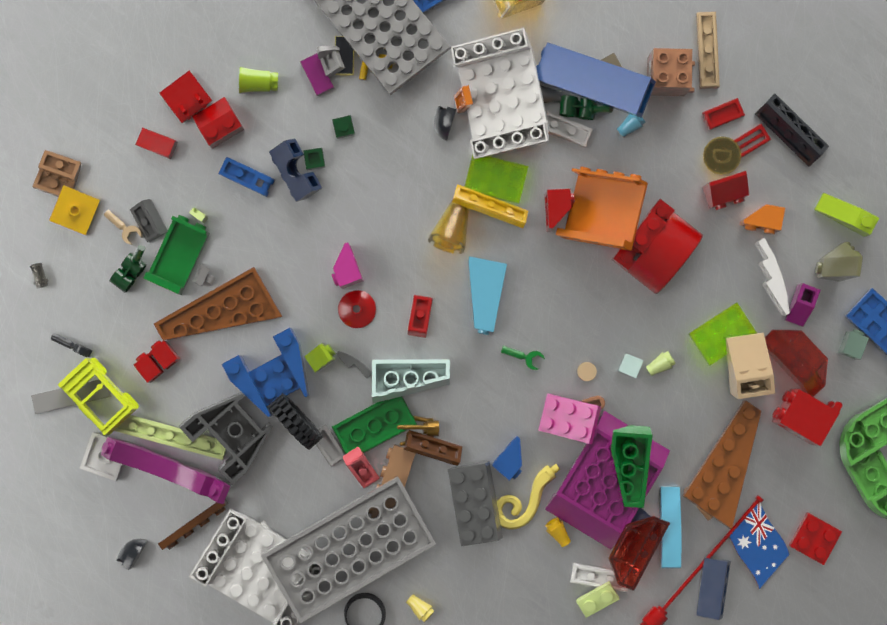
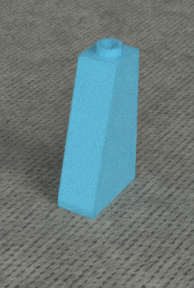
M469 256L468 265L474 329H478L479 334L489 335V332H494L507 264Z

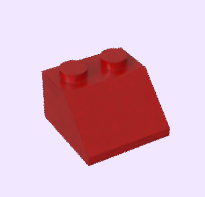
M225 97L192 116L207 144L212 149L245 130Z
M746 171L709 182L702 187L709 209L715 207L716 210L726 208L727 203L733 202L735 205L744 202V198L749 196Z
M570 189L547 190L544 194L546 232H551L569 212L571 207H573L575 202L574 193L571 194Z

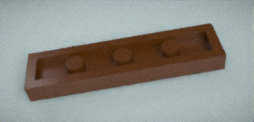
M226 499L224 504L216 502L162 540L158 545L162 550L166 547L169 550L179 544L177 541L183 536L186 539L193 534V528L197 525L203 527L210 522L209 517L214 513L218 516L226 510L224 506L228 502Z

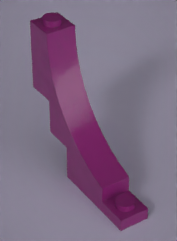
M107 437L106 442L102 445L101 455L110 461L158 476L199 495L209 497L217 503L224 504L230 485L202 469L185 465L174 458L154 453L148 448Z

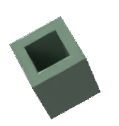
M856 329L846 331L838 353L855 360H861L869 338L864 336V332Z

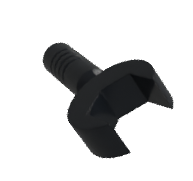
M55 333L51 336L52 341L73 349L72 351L84 357H90L93 351L82 345L74 344V342Z

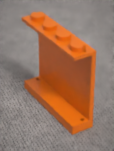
M580 167V169L572 168L571 171L578 174L574 190L575 202L569 211L565 229L557 228L556 235L567 240L631 251L648 183L641 179L642 176L630 174V177H628L624 173L616 171L613 174H608V171L597 169L594 172L587 167Z

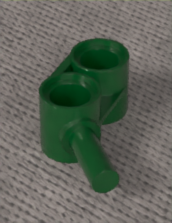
M561 96L559 115L563 117L594 120L597 113L613 112V108L606 105H597V102L586 98H580L579 101L576 96Z
M138 245L135 254L129 253L121 263L123 268L117 269L109 282L124 293L129 291L137 277L141 275L147 266L141 259L145 251L144 245Z

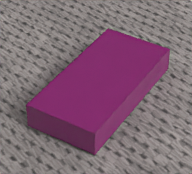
M317 53L300 61L317 96L334 88L330 78L324 72Z

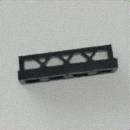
M775 93L755 113L808 167L819 159L829 147Z

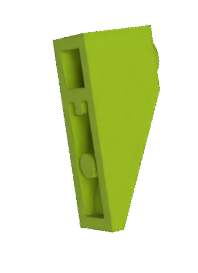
M826 193L822 194L814 209L863 237L871 235L879 220V217Z

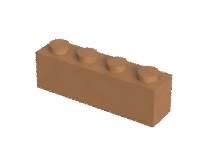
M394 444L393 448L389 447L386 456L389 462L387 466L383 465L380 477H383L381 485L398 476L405 488L416 453L406 451L404 447ZM388 498L385 501L387 508H393L396 505L394 498ZM373 507L369 509L368 513L372 514L371 518H376L379 515V510Z

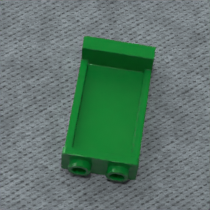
M178 215V217L172 216V223L149 272L146 271L143 279L182 295L210 233L205 231L206 226L197 222L194 226L188 223V218Z

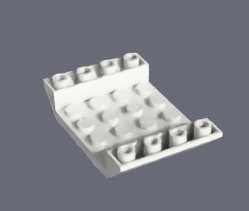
M525 28L451 47L454 66L458 67L462 86L469 85L473 105L467 110L473 136V140H470L474 159L549 141L548 120L536 63Z
M230 509L189 577L205 587L208 584L271 621L273 625H297L298 623L296 616L261 557V554L287 539L250 517ZM302 548L299 552L300 556L304 558L311 554ZM286 557L282 561L283 566L287 568L291 567L294 563L290 557ZM313 564L310 566L309 572L315 575L320 572L321 568L319 565ZM295 574L292 577V582L294 584H301L303 576ZM305 591L301 597L304 601H310L313 598V594L310 591Z

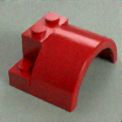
M662 199L655 203L637 227L632 250L619 249L611 259L655 294H658L670 282L703 238L702 233L674 212L675 210ZM636 253L641 254L639 258L635 261L634 257Z

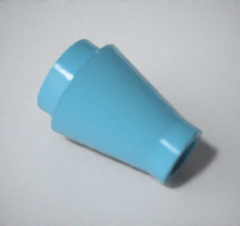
M629 114L617 130L625 137L643 127L646 121L643 117L640 118Z

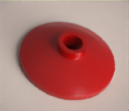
M360 290L350 291L341 298L338 305V314L342 322L347 326L363 328L373 321L376 314V304L368 293ZM356 305L360 306L358 313L353 311V307Z

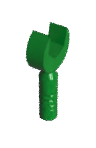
M503 346L501 350L503 354L521 360L525 359L527 367L532 370H538V368L532 365V358L538 355L545 359L544 355L539 351H532L525 355L524 352Z

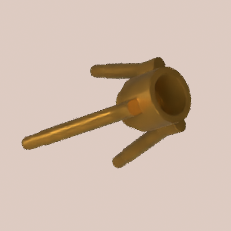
M413 416L416 421L426 423H423V425L397 426V429L423 430V434L428 436H439V421H433V418ZM405 441L400 442V446L405 445Z

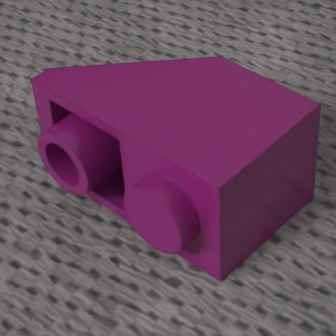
M804 283L797 284L789 306L790 313L786 315L785 321L804 327L815 308L821 290Z

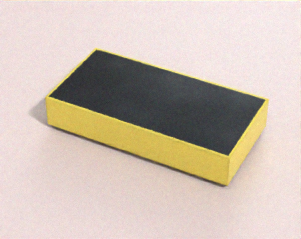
M335 36V46L339 47V53L345 67L335 75L354 76V50L343 36Z

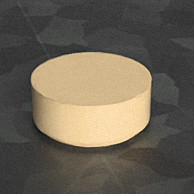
M584 362L578 366L577 375L581 380L591 381L595 378L597 369L594 364Z

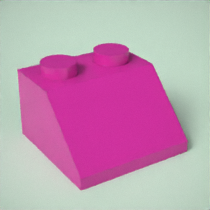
M348 242L344 243L333 267L334 273L331 274L335 285L340 286L342 289L363 282L352 248Z

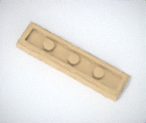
M697 12L700 89L719 88L716 12Z

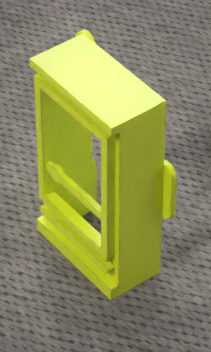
M85 358L57 385L77 404L78 408L100 429L103 435H110L139 408V404L129 393H122L107 377L106 368L96 358ZM96 375L102 383L98 384L97 388L82 401L76 393ZM103 385L124 406L105 425L85 403L98 390H101Z

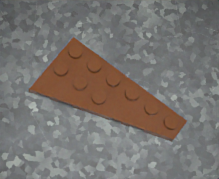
M253 267L154 323V326L162 340L165 341L281 318L283 316L257 270Z
M746 400L742 402L682 495L729 529L733 527L762 412Z

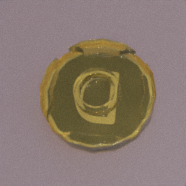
M724 136L716 137L709 141L703 152V160L707 168L713 173L720 175L729 174L734 171L740 164L742 157L741 149L737 142Z

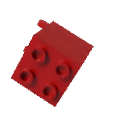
M800 389L787 390L782 396L781 400L783 402L780 408L777 407L772 414V422L805 442L821 447L840 414L842 403L829 401L826 405Z

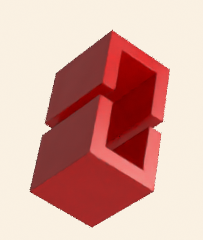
M157 341L151 346L152 350L148 354L144 352L135 359L137 362L133 365L147 383L153 382L164 373L163 369L168 370L181 359L167 341Z

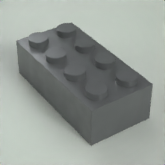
M490 461L448 469L461 546L494 542L502 539L503 535Z

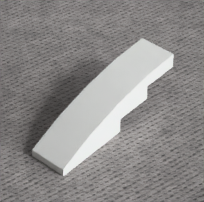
M763 238L754 243L764 258L763 261L758 263L768 279L762 285L781 315L785 316L790 311L783 276L766 239Z

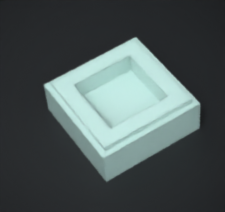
M625 353L618 371L637 378L643 360Z

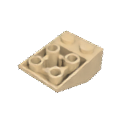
M764 333L726 338L730 394L737 399L775 394L774 374Z

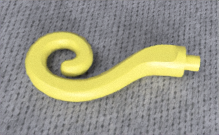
M554 464L552 467L546 465L536 475L532 484L528 507L519 518L514 520L507 519L502 512L503 506L506 503H511L513 505L511 514L517 516L522 510L521 501L517 497L505 495L497 500L502 528L509 530L519 529L533 519L538 510L545 486L556 478L555 473L561 470L557 464Z

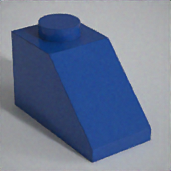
M518 436L513 438L491 464L509 481L511 478L515 480L522 472L520 470L522 467L521 444Z

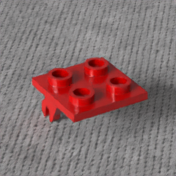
M190 70L159 92L181 123L190 120L193 115L206 108L212 102V99Z

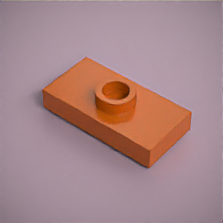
M469 85L462 86L454 95L458 114L466 112L473 105Z

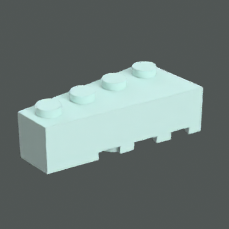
M372 360L373 403L450 384V360Z

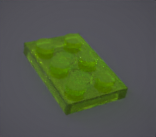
M472 154L464 187L493 198L519 204L528 166L490 156L474 159Z
M736 302L688 333V335L710 366L727 355L726 338L756 334L757 332Z

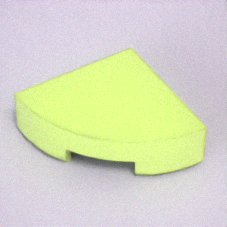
M192 207L189 212L204 224L208 219V216L195 207Z

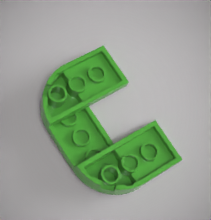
M887 398L864 412L856 414L847 422L841 433L839 449L842 462L866 505L875 514L887 519V461L880 451V448L887 445Z

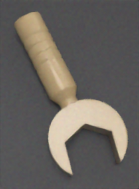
M110 210L104 213V216L120 230H123L122 238L127 244L132 245L129 241L131 233L137 232L141 238L143 237L138 227H126Z

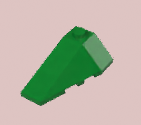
M630 425L613 430L611 452L624 507L644 508L653 436L651 428L647 426Z

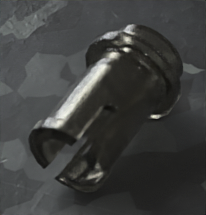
M42 263L31 265L30 268L35 281L33 284L36 285V288L48 286L47 282L49 280L45 277Z

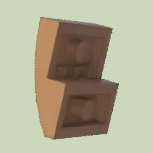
M45 150L38 165L39 171L32 187L59 197L63 185L72 189L75 188L82 163Z

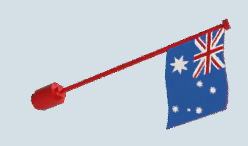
M757 495L756 501L706 558H711L723 543L730 538L738 556L750 570L758 585V589H760L789 556V551L784 540L770 523L761 506L764 500ZM704 560L663 607L658 606L656 608L653 606L642 618L643 621L640 625H663L668 620L666 617L668 613L665 610L703 568Z

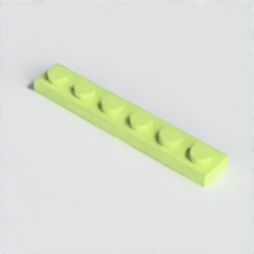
M130 415L115 430L116 432L224 460L226 449L215 437L201 434L192 442L178 427Z

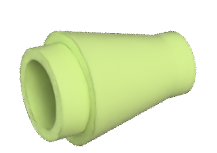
M667 351L665 353L662 352L646 368L651 376L672 369V366L676 363Z

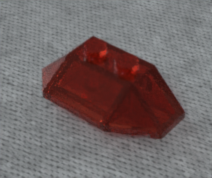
M771 330L765 336L769 355L805 393L814 397L825 387L828 358L802 330Z
M652 516L625 525L608 557L619 586L635 590L670 525L668 521Z

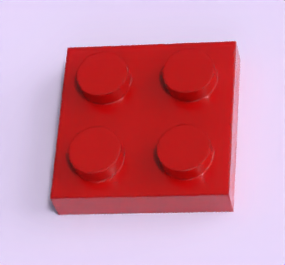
M807 512L789 546L825 565L842 531Z

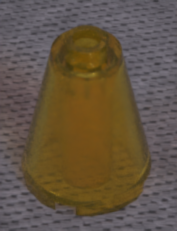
M451 201L430 233L428 242L433 241L434 247L445 252L454 253L455 250H458L459 254L464 253L469 208Z

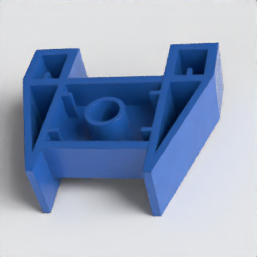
M288 328L273 336L282 354L252 371H249L241 355L221 364L229 380L267 417L273 416L269 405L282 393L288 396L301 389L304 397L309 396L301 344L292 328Z

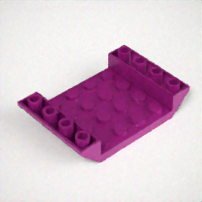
M603 411L597 423L593 443L585 444L545 510L611 550L623 536L639 508L624 507L611 452L613 430L629 425ZM652 440L645 498L661 473L670 450Z

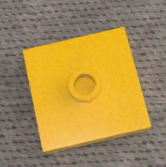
M63 185L49 221L86 235L100 200Z

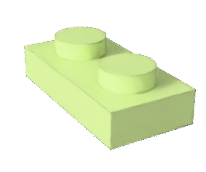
M608 581L577 598L576 602L587 618L620 600L611 582Z

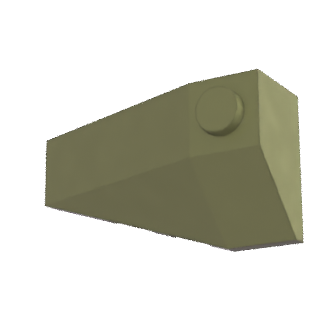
M843 242L816 263L815 273H818L817 278L843 281L860 277L863 256L858 251H854L855 247L851 246L850 242Z

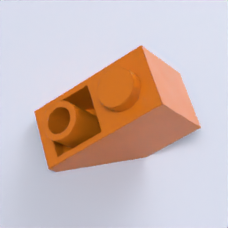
M766 204L740 221V225L745 226L746 230L756 231L757 228L764 230L763 233L774 235L775 232H779L782 229L785 208Z

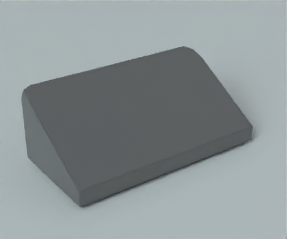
M151 199L142 200L130 209L147 243L167 233L168 230Z

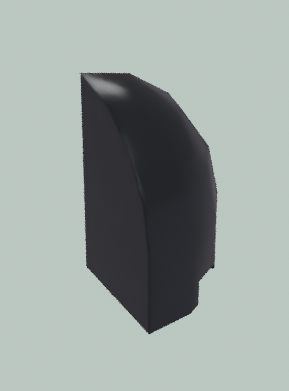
M438 106L434 119L435 131L440 138L447 141L456 109L450 107L446 109Z
M133 539L127 542L119 552L116 561L122 562V566L126 569H132L148 541Z

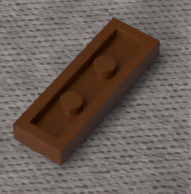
M409 430L406 433L404 450L458 466L461 461L463 446Z

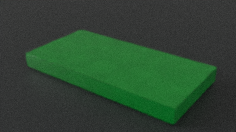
M403 396L377 402L332 426V429L345 454L356 447H359L363 453H366L409 430L397 429L398 425H417Z

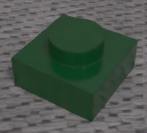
M351 115L332 119L337 139L355 135Z
M323 148L303 150L306 170L325 168Z

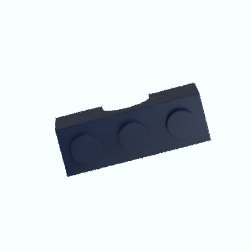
M295 138L285 140L269 151L273 163L277 166L281 173V178L286 182L290 194L296 202L305 200L322 189L314 172L302 175L297 170V161L304 154Z

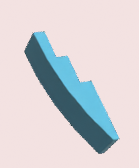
M660 487L659 536L661 568H681L680 487Z

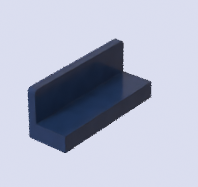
M704 559L697 616L716 620L723 618L731 561Z

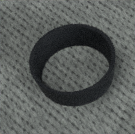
M359 593L349 599L344 609V619L347 625H349L347 621L348 608L354 601L363 598L370 599L379 606L382 614L379 625L384 624L386 609L383 602L377 596L371 593Z

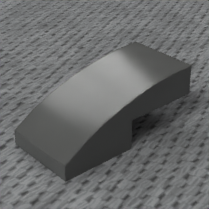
M341 351L336 353L347 368L355 364L366 378L372 375L369 368L358 359Z

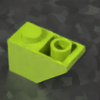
M321 343L304 357L314 372H318L336 360L333 357L336 353L330 345Z

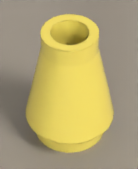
M414 594L406 601L419 621L422 620L424 623L435 612L430 604Z

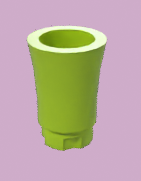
M240 67L239 94L270 92V90L278 91V72Z

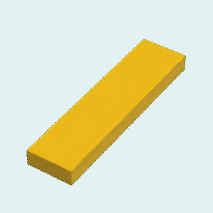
M457 184L452 199L453 203L524 228L528 210Z

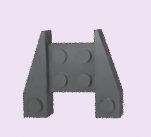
M242 392L192 413L179 425V428L192 442L208 429L232 455L218 467L219 472L231 485L247 472L273 427L268 422L260 429L237 402L245 396Z

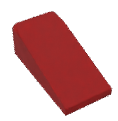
M142 127L135 145L171 160L178 142Z
M414 295L408 335L426 338L433 298Z

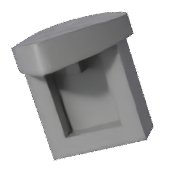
M337 46L317 47L318 58L321 60L324 72L328 77H332L345 68L339 53V47Z

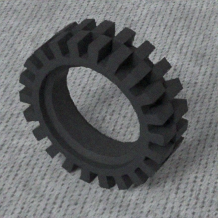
M282 393L269 405V408L283 426L306 449L310 450L323 438L311 420L285 394Z

